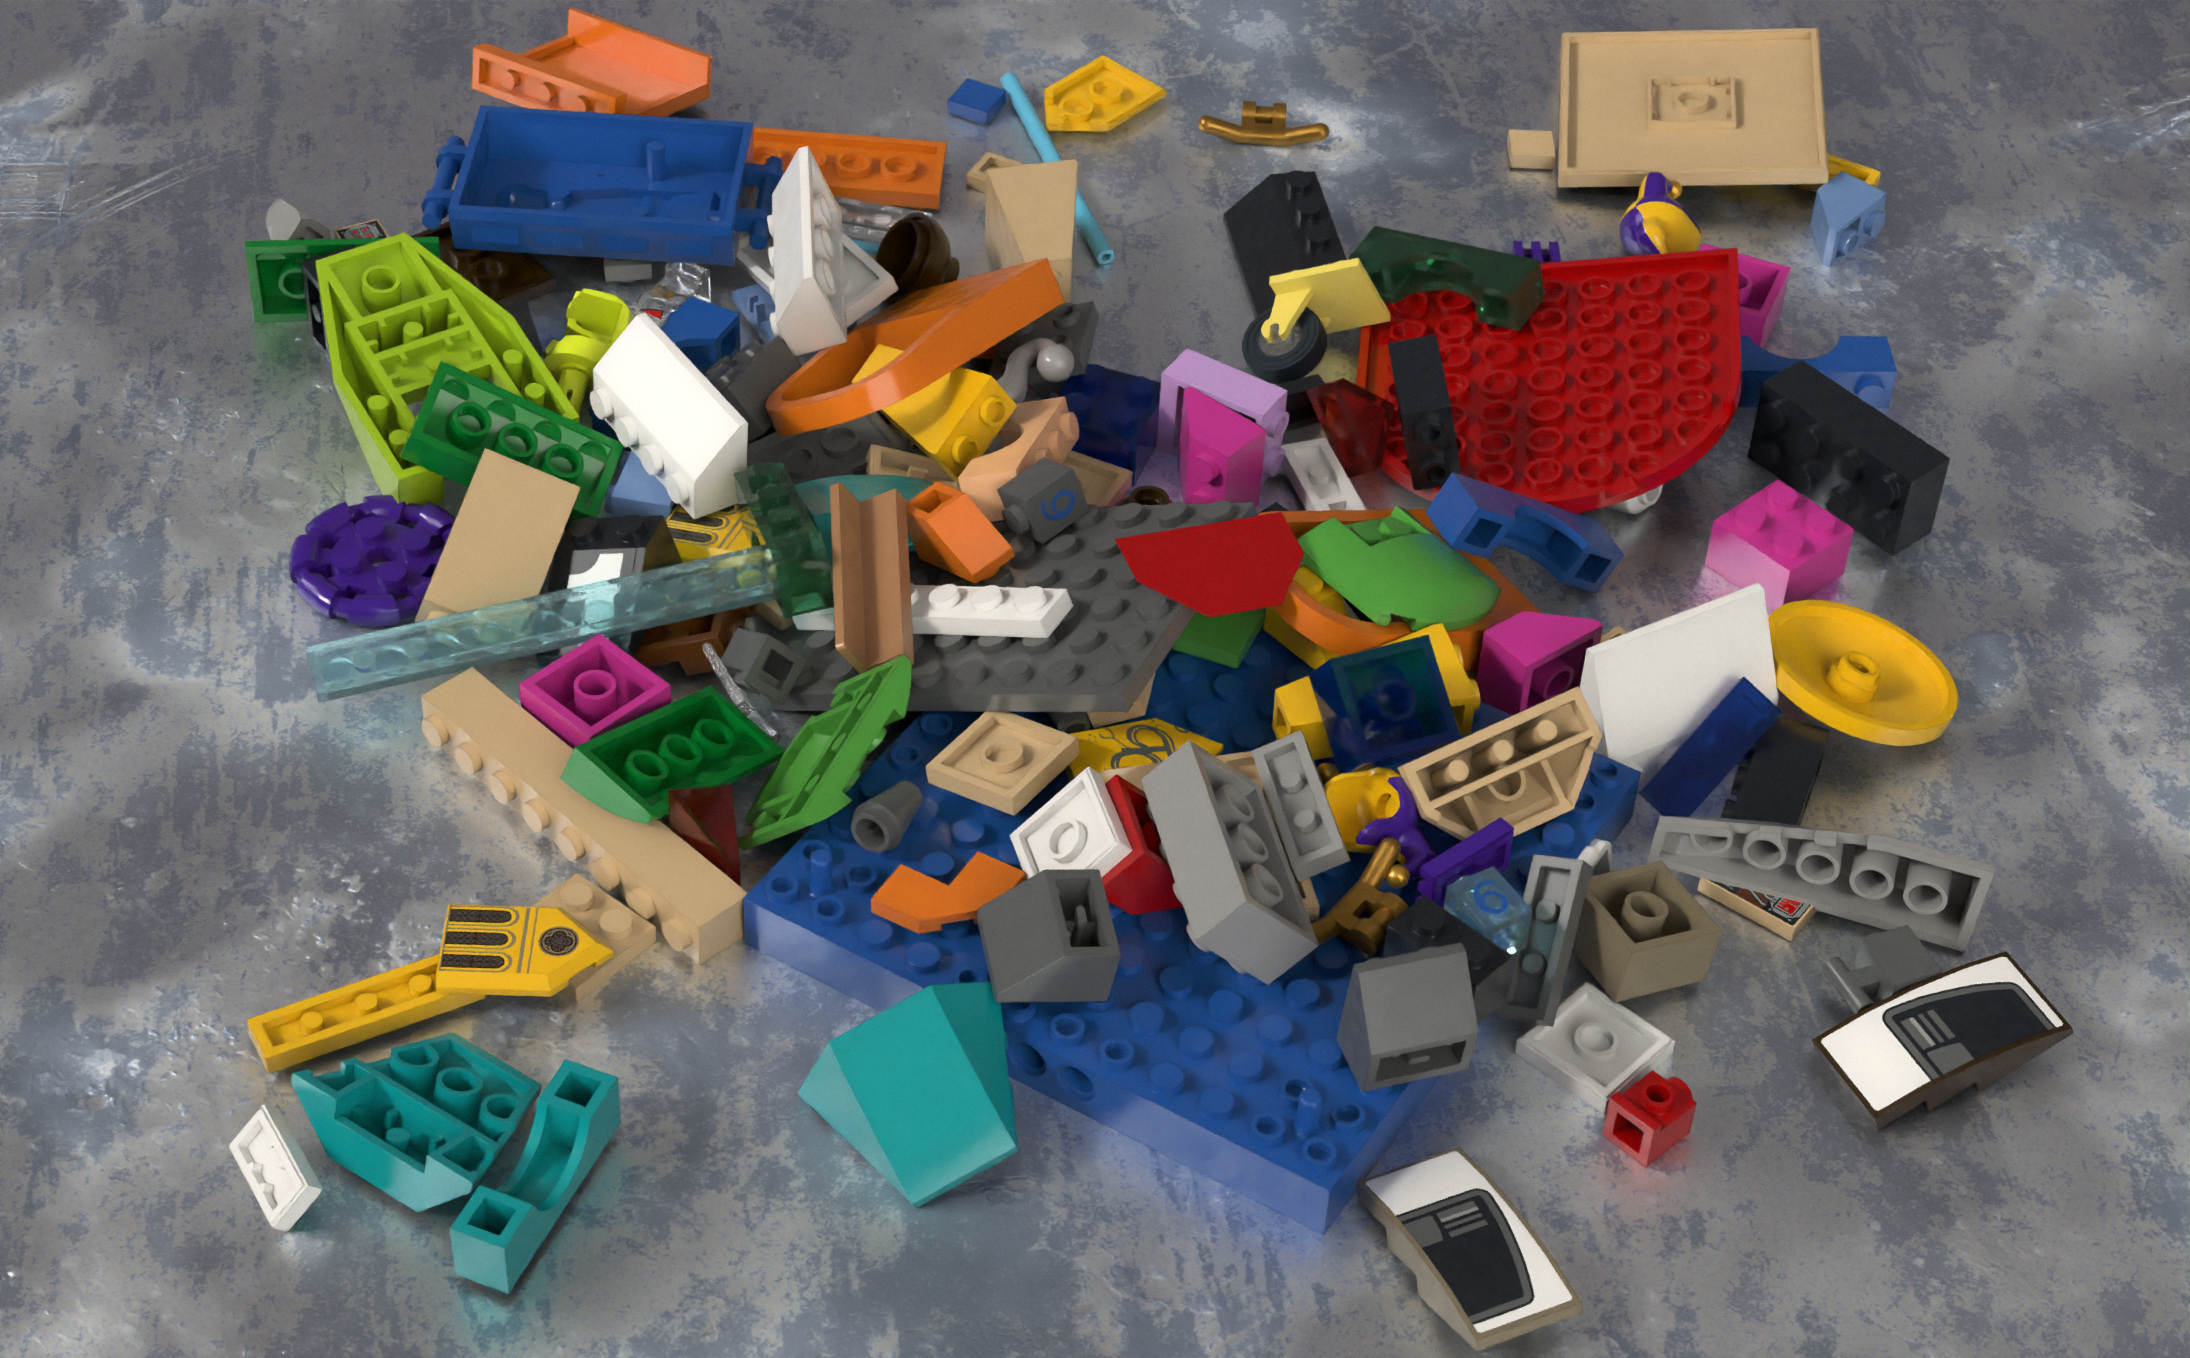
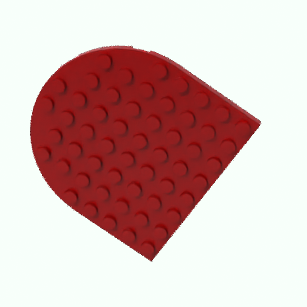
M1738 248L1370 276L1390 312V321L1361 327L1355 391L1356 412L1361 437L1372 458L1386 474L1407 490L1427 500L1433 501L1442 486L1413 491L1398 413L1388 349L1389 342L1436 334L1452 408L1461 475L1577 514L1627 501L1680 476L1718 442L1736 413L1742 387Z

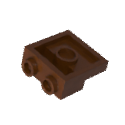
M736 568L670 581L667 586L668 592L634 659L645 667L663 666L679 661L687 676L704 672H717L725 669L718 663L736 629H746L744 626L746 618L756 615L757 604L752 589L745 587Z

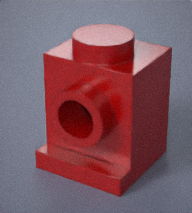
M1652 1070L1623 1094L1616 1092L1610 1097L1602 1135L1647 1168L1690 1133L1697 1102L1693 1100L1692 1092L1684 1081L1677 1077L1664 1079ZM1634 1124L1635 1126H1637L1639 1129L1643 1131V1134L1631 1125Z

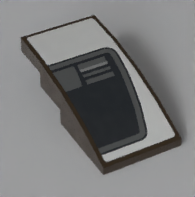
M2005 951L1958 966L1912 985L1858 1012L1812 1039L1816 1053L1879 1130L1921 1103L1930 1111L1970 1085H1973L1978 1092H1981L2073 1034V1029L2008 952Z

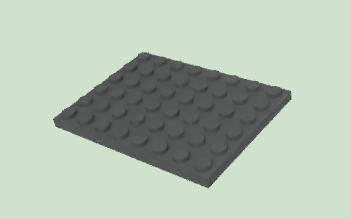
M1220 500L1205 504L1172 502L1167 505L1129 503L1123 506L1103 507L1087 504L1089 512L1044 544L1024 535L1015 534L1007 526L1005 520L991 522L1013 548L1015 557L1002 565L994 576L977 584L919 559L916 551L909 550L910 583L914 585L942 586L954 584L956 586L974 587L996 585L998 587L1013 588L1039 586L1041 588L1067 589L1073 607L1048 638L913 634L914 665L911 668L910 696L906 711L1129 712L1196 611L1138 583L1115 539L1258 516L1253 502L1230 503L1226 500ZM816 630L807 639L805 646L798 653L806 658L807 661L783 705H779L770 699L769 701L774 711H829L832 709L830 703L837 694H832L831 692L839 683L860 674L836 650L835 631Z

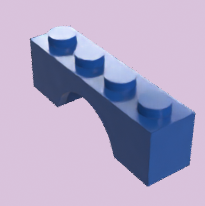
M691 296L677 311L669 314L666 322L660 328L704 376H707L706 371L718 360L727 355L732 360L741 350L740 313ZM590 403L589 415L592 417V429L619 441L612 427L604 419H599L596 416ZM623 446V449H622V450L631 452V449L629 448V446H628V447Z
M1741 335L1742 387L1738 407L1758 408L1763 382L1803 360L1872 407L1889 408L1897 369L1887 336H1840L1835 348L1823 356L1811 359H1791L1772 354L1758 346L1748 335Z
M1454 472L1451 473L1425 511L1451 548L1489 559L1498 545L1508 547L1540 564L1561 583L1596 594L1624 556L1623 552L1598 520Z

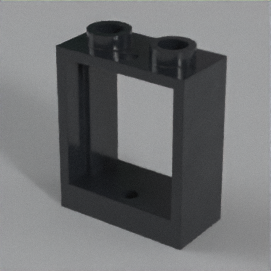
M1436 334L1389 342L1388 349L1398 413L1413 491L1443 486L1452 472L1461 475L1452 408Z

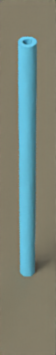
M1013 72L1005 73L1001 77L1000 82L1043 162L1062 161V157L1018 77ZM1077 187L1076 222L1097 261L1102 265L1109 264L1113 261L1115 254Z

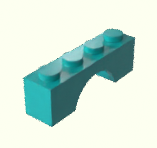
M567 1059L564 1060L537 1100L535 1118L529 1139L510 1176L495 1190L479 1185L451 1226L450 1234L456 1275L507 1294L510 1293L621 1124L618 1077Z

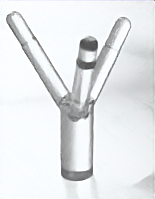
M705 643L702 646V650L736 708L778 744L781 735L752 707L748 692L736 686L712 644Z

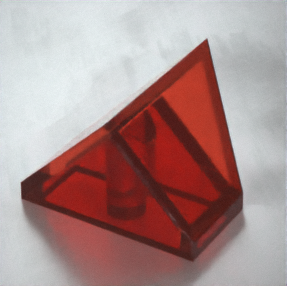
M1344 378L1307 390L1327 440L1348 478L1373 472L1381 468L1395 404Z
M731 785L668 790L670 829L741 887L740 858Z

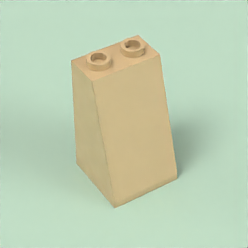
M1076 159L986 169L985 247L994 269L999 270L1047 257L1065 300L1062 304L1071 303L1078 170Z
M485 448L414 621L425 625L430 632L438 636L455 637L470 643L485 655L493 657L502 656L512 660L523 637L580 487Z

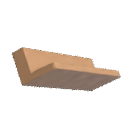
M841 482L830 485L836 650L860 674L902 655H905L914 665L906 498L894 488L859 502Z

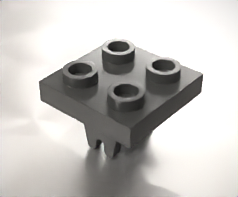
M1094 302L1062 304L998 342L989 375L996 381L999 380L1005 372L1010 354L1016 348L1036 338L1052 339L1056 344H1062L1072 352L1075 365L1073 373L1069 377L1085 374L1099 319ZM1037 359L1034 360L1029 368L1027 384H1030L1039 399L1053 398L1052 393H1056L1059 397L1065 396L1066 402H1068L1071 394L1068 378L1060 382H1049L1039 374L1036 363Z

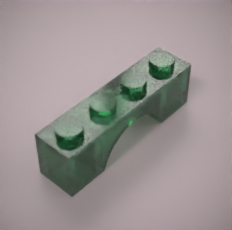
M1374 226L1348 257L1349 260L1360 259L1382 300L1395 304L1407 296L1427 290H1451L1466 295L1475 303L1477 322L1520 331L1545 298L1540 260Z
M759 462L749 466L747 470L734 472L742 527L751 547L762 548L773 595L784 618L834 607L827 551L783 462L775 464Z

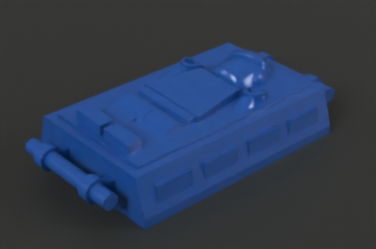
M480 105L468 146H465L462 138L451 136L447 139L446 145L441 147L436 158V167L438 168L432 189L426 192L421 205L424 213L422 224L428 229H437L441 224V220L449 215L454 248L734 266L741 231L750 234L749 244L756 250L766 248L768 239L772 237L768 228L767 216L773 214L772 193L784 175L782 170L783 161L777 156H770L766 159L765 164H753V122ZM459 174L455 188L451 190L455 176ZM751 187L759 189L756 209L746 208Z

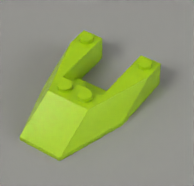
M405 232L316 260V272L333 383L376 484L383 495H392L398 504L405 501L406 504L415 503L424 506L427 502L435 505L444 502V477L399 457L415 420L407 405L424 399L441 361L579 423L580 417L513 315Z

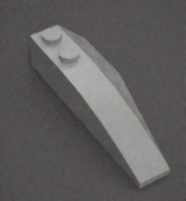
M1679 816L1659 817L1646 861L1647 863L1662 861L1668 869L1813 905V910L1884 930L1908 925L1919 940L1962 952L1966 950L1996 867L1889 836L1836 832L1765 821Z

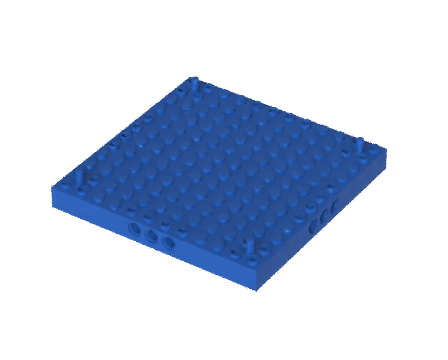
M1263 624L1238 669L1171 649L1155 672L1145 715L1098 728L1158 718L1223 744V751L1220 755L1252 751L1277 740L1272 728L1275 689L1314 674L1317 671L1263 630ZM1481 702L1480 709L1474 711L1471 734L1513 715ZM923 711L845 793L852 801L837 813L815 823L743 898L745 944L879 1012L885 1011L930 985L991 982L978 924H973L972 919L941 924V930L918 934L872 913L871 898L900 864L947 885L955 879L977 851L1023 871L1009 835L1070 783L1065 769L1015 816L929 784L925 766L985 711ZM1010 712L1056 729L1046 712ZM1088 719L1089 722H1090V730H1092V729H1098V728H1093L1090 719ZM1471 734L1316 759L1314 762L1316 767L1322 763H1331L1337 769L1344 770L1360 768L1369 770L1384 767L1399 772L1398 768ZM1594 752L1574 809L1513 837L1508 868L1487 880L1494 881L1495 885H1483L1479 889L1480 898L1487 891H1497L1503 894L1508 900L1506 911L1500 914H1491L1480 909L1474 900V889L1443 909L1510 954L1515 943L1513 935L1533 855L1577 859L1585 847L1589 846L1595 838L1608 841L1612 845L1633 816L1641 772ZM900 781H909L915 784L922 793L923 803L899 844L894 849L884 850L879 853L870 852L862 848L856 842L851 832V823L855 809L860 804L891 788ZM1420 814L1418 815L1416 825L1429 840L1437 856L1461 842L1458 838L1422 819ZM1347 851L1350 861L1310 877L1320 906L1319 919L1323 918L1357 883L1374 853ZM1397 859L1393 866L1396 864L1402 865ZM1419 877L1409 880L1406 886L1399 889L1390 886L1385 878L1379 891L1384 894L1387 892L1396 894L1410 907L1415 903L1416 897L1422 894L1417 888L1418 882L1424 878ZM1488 895L1485 897V904L1492 909L1502 907V900L1498 896ZM1112 903L1108 904L1121 958L1107 1001L1001 1003L1003 1028L1008 1039L1006 1057L1008 1076L1323 1236L1356 1193V1182L1367 1178L1442 1076L1439 1075L1362 1092L1336 1040L1354 964L1363 963L1376 957L1383 958L1385 944L1375 954L1369 955L1337 935L1320 944L1267 985L1249 973L1241 974L1237 972L1227 960L1214 952H1204L1199 949L1188 935L1186 927L1189 921L1184 907L1131 915ZM1363 912L1358 918L1369 919L1371 915Z

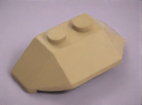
M1579 686L1406 763L1400 766L1398 770L1412 792L1422 819L1463 841L1501 817L1514 827L1513 837L1574 809L1586 779L1593 753L1597 750L1602 738V733Z

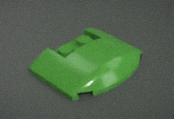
M1396 505L1390 517L1347 525L1342 524L1333 517L1297 539L1304 551L1301 562L1378 625L1388 627L1392 619L1391 613L1403 619L1409 625L1411 631H1418L1439 623H1443L1446 631L1461 629L1487 617L1501 594L1502 589L1492 578L1456 549L1451 548L1445 540L1409 511Z
M905 655L839 683L831 692L832 694H837L830 703L832 709L817 716L812 714L785 750L750 807L745 821L752 826L754 831L737 838L736 845L743 851L820 822L837 813L852 801L845 793L858 780L861 773L860 768L867 754L872 752L885 737L887 731L884 726L905 718L910 696L912 662Z

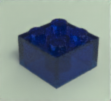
M1089 363L1085 374L1069 377L1058 397L1065 396L1069 412H1074L1078 420L1079 438L1071 450L1133 471L1132 486L1134 487L1156 448L1161 382Z
M1429 635L1332 658L1308 674L1339 775L1385 767L1420 758L1461 739Z

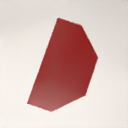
M1282 512L1115 539L1138 583L1209 618L1282 605L1304 556V551Z

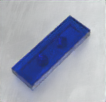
M1745 677L1740 678L1637 793L1662 816L1690 817L1783 712Z

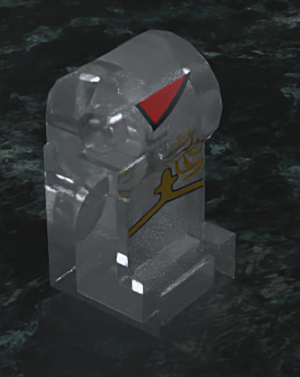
M668 262L665 265V277L649 292H642L635 299L630 309L633 319L636 315L646 313L661 328L669 314L677 311L690 296L711 303L710 270L694 263Z

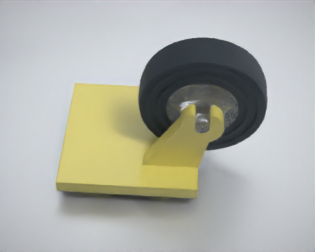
M1359 258L1341 260L1332 264L1270 276L1269 284L1276 294L1273 307L1258 315L1248 326L1242 340V352L1251 371L1258 378L1266 382L1280 384L1300 379L1309 374L1322 360L1327 348L1326 334L1390 321V312Z

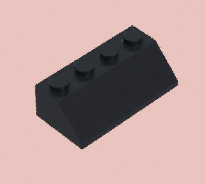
M1291 171L1288 173L1270 174L1223 214V223L1255 318L1273 307L1276 294L1269 284L1270 276L1347 260L1315 171Z

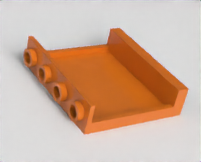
M570 8L568 12L567 35L523 53L515 54L485 42L474 46L472 89L529 109L667 117L710 98L713 56L579 9Z

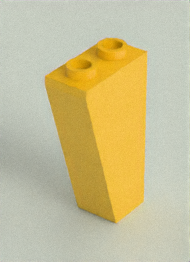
M878 344L851 382L855 383L890 363L903 351ZM958 367L920 391L878 411L953 480L959 483L958 477L971 459L981 457L1017 405L991 375Z
M1443 623L1425 627L1275 689L1272 728L1277 740L1301 730L1309 745L1313 759L1316 760L1471 734L1474 711L1480 709L1481 698L1477 682L1474 679H1468L1459 644L1451 642Z

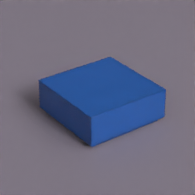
M967 78L948 99L947 113L987 125L1005 105L1006 90Z

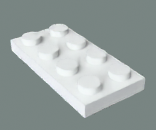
M742 232L735 262L770 294L769 280L774 279V271L770 264L768 248L773 246L772 237L768 239L766 248L756 250L749 244L750 234ZM842 232L846 324L849 327L899 290L893 276Z

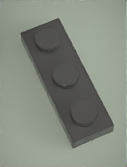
M1533 855L1513 935L1515 943L1510 952L1513 958L1505 1002L1494 1012L1503 1020L1549 1027L1554 1026L1592 871V866L1584 860Z

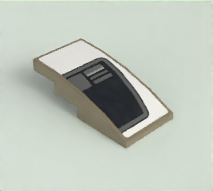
M1460 1147L1356 1182L1358 1202L1386 1227L1388 1249L1416 1274L1418 1295L1476 1351L1583 1313L1580 1298L1529 1223L1490 1176Z

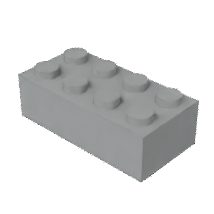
M1188 740L1141 779L1148 800L1146 811L1151 820L1156 824L1161 839L1159 850L1170 865L1175 880L1173 891L1178 900L1183 904L1189 921L1186 929L1193 943L1204 952L1212 951L1224 958L1237 972L1241 974L1249 973L1269 985L1317 948L1319 944L1260 785Z

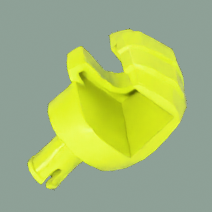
M585 288L582 291H576L573 300L570 301L567 307L566 318L568 322L564 334L565 337L560 342L553 339L545 349L544 356H542L544 364L579 416L585 393L593 391V369L633 320L632 312L616 295Z

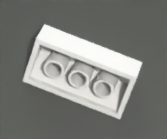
M805 146L798 149L772 193L773 214L767 216L768 228L773 239V246L768 248V256L774 271V279L769 280V289L775 304V312L770 314V323L775 337L779 336L784 340L795 357L847 342L841 210L809 147Z
M646 313L636 315L593 369V391L590 392V403L594 413L599 419H604L612 427L621 444L625 447L629 446L641 460L646 472L650 475H655L666 488L671 500L676 504L680 503L693 519L745 501L748 422Z

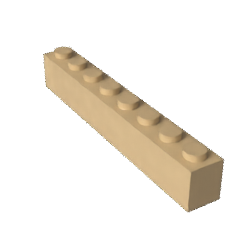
M470 667L421 696L424 718L421 722V727L427 740L434 747L443 748L456 759L458 765L466 774L470 776L475 775L488 786L499 802L503 804L508 803L524 817L532 830L538 833L542 832L558 845L561 853L572 862L577 861L589 871L602 889L606 891L611 890L627 903L633 912L654 925L664 935L666 941L673 949L684 951L701 965L744 937L743 898L748 892L659 819L647 824L620 817L597 806L573 790L560 779L573 749L476 669Z

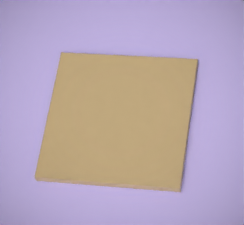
M1819 29L1580 32L1562 34L1558 187L1640 186L1642 180L1650 172H1661L1669 181H1678L1681 186L1828 184L1829 168Z

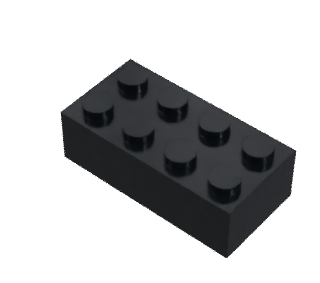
M1803 360L1763 382L1748 452L1749 458L1854 528L1855 531L1892 556H1895L1931 533L1950 461L1948 456Z

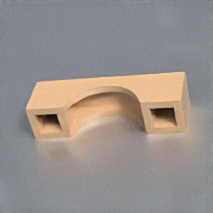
M1065 396L1016 403V409L1000 430L1005 448L971 459L958 477L961 491L968 495L990 522L1004 520L1002 511L1005 508L997 489L1043 457L1062 464L1079 438L1078 420L1074 412H1069Z

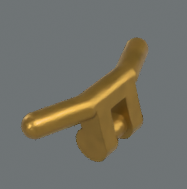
M1243 101L1241 126L1209 115L1202 116L1198 121V127L1202 132L1240 144L1288 147L1325 140L1330 132L1329 127L1324 123L1285 129L1287 103H1273V107L1256 106V101Z
M1392 837L1383 839L1357 883L1323 918L1311 923L1319 945L1338 935L1364 953L1373 955L1385 944L1387 925L1409 908L1404 900L1396 894L1390 892L1384 894L1379 891L1389 870L1400 854L1401 845L1398 840ZM1363 912L1371 915L1369 919L1358 918Z

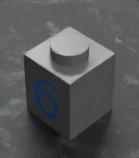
M1045 457L997 489L1005 508L1002 511V515L1007 526L1015 534L1024 535L1043 544L1090 511L1073 468Z

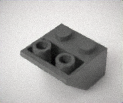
M779 336L772 338L762 345L757 340H754L743 347L734 356V360H731L727 355L706 371L707 376L710 378V383L748 422V442L764 434L773 425L765 403L778 386L802 367Z
M1099 869L1043 870L978 908L976 917L995 1003L1108 1000L1121 953Z
M1462 942L1441 947L1429 946L1417 952L1387 958L1376 957L1363 963L1354 964L1336 1040L1362 1092L1469 1069L1479 1031L1467 954Z

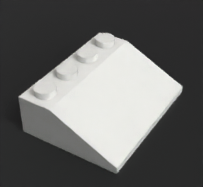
M1755 583L1586 649L1580 690L1602 733L1598 748L1594 752L1640 771L1641 776L1638 788L1666 776H1674L1683 769L1708 759H1716L1725 752L1747 744L1751 731L1761 733L1768 713L1775 714L1779 696L1778 688L1776 687L1777 681L1764 588L1759 583Z

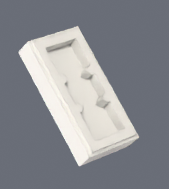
M263 1104L230 1143L229 1148L271 1227L288 1232L324 1189L280 1109Z

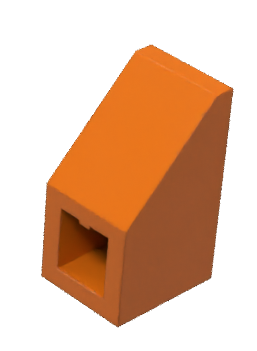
M937 481L906 502L908 534L919 559L977 584L994 576L1002 565L1015 557L1010 544L966 493Z

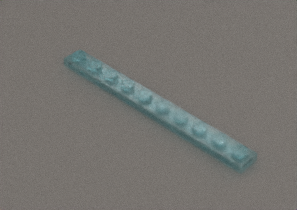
M821 532L313 645L306 647L316 696L318 703L462 671L470 667H480L581 644L599 633L608 638L833 587V574Z

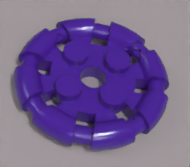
M392 495L365 496L363 498L364 503L348 506L346 502H343L317 515L305 526L306 535H299L295 539L289 555L290 578L292 582L297 584L296 591L302 600L311 608L330 619H336L339 616L348 619L351 625L362 627L400 625L401 619L416 616L455 517L431 502L425 503L424 506L415 503L406 504L405 501L398 504ZM412 523L416 524V526L412 529L407 527V524ZM384 562V563H382L381 565H379L378 567H377V566H373V564H375V563ZM407 593V597L404 599L395 600L393 597Z

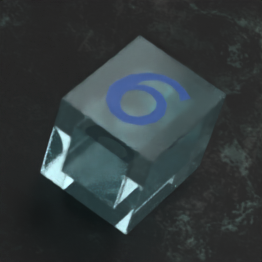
M1494 866L1474 875L1462 876L1454 883L1447 885L1444 909L1509 954L1526 948L1532 909Z

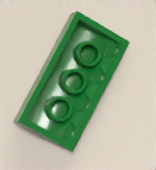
M412 237L443 261L439 237ZM385 238L245 241L254 321H308L301 263L351 245L357 248Z
M441 361L399 457L469 487L483 451L486 448L579 486V493L564 529L566 531L572 519L598 517L623 445L613 438Z
M710 685L575 746L560 779L587 800L604 810L632 821L649 824L778 761L785 750Z

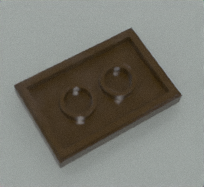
M449 221L441 224L437 229H428L410 236L439 237L443 262L501 307L525 300L530 302L556 291L555 278L530 253L454 248Z

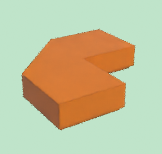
M979 851L949 885L900 864L871 898V912L918 934L941 930V924L972 919L973 924H978L976 917L978 908L1026 880V872Z

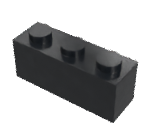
M1768 713L1762 732L1751 731L1743 759L1750 762V765L1739 764L1731 790V795L1738 796L1737 800L1726 799L1720 818L1801 826L1821 768L1830 730Z

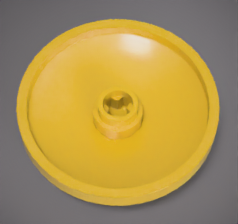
M1800 600L1786 603L1774 610L1769 616L1768 622L1777 681L1776 687L1795 705L1817 720L1851 736L1893 746H1914L1930 742L1938 738L1949 725L1958 706V692L1952 676L1929 648L1897 625L1865 610L1824 600Z

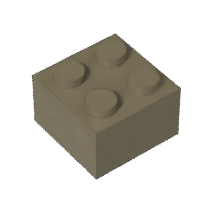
M1657 861L1590 877L1572 951L1614 1002H1619L1705 981L1722 930L1662 861Z

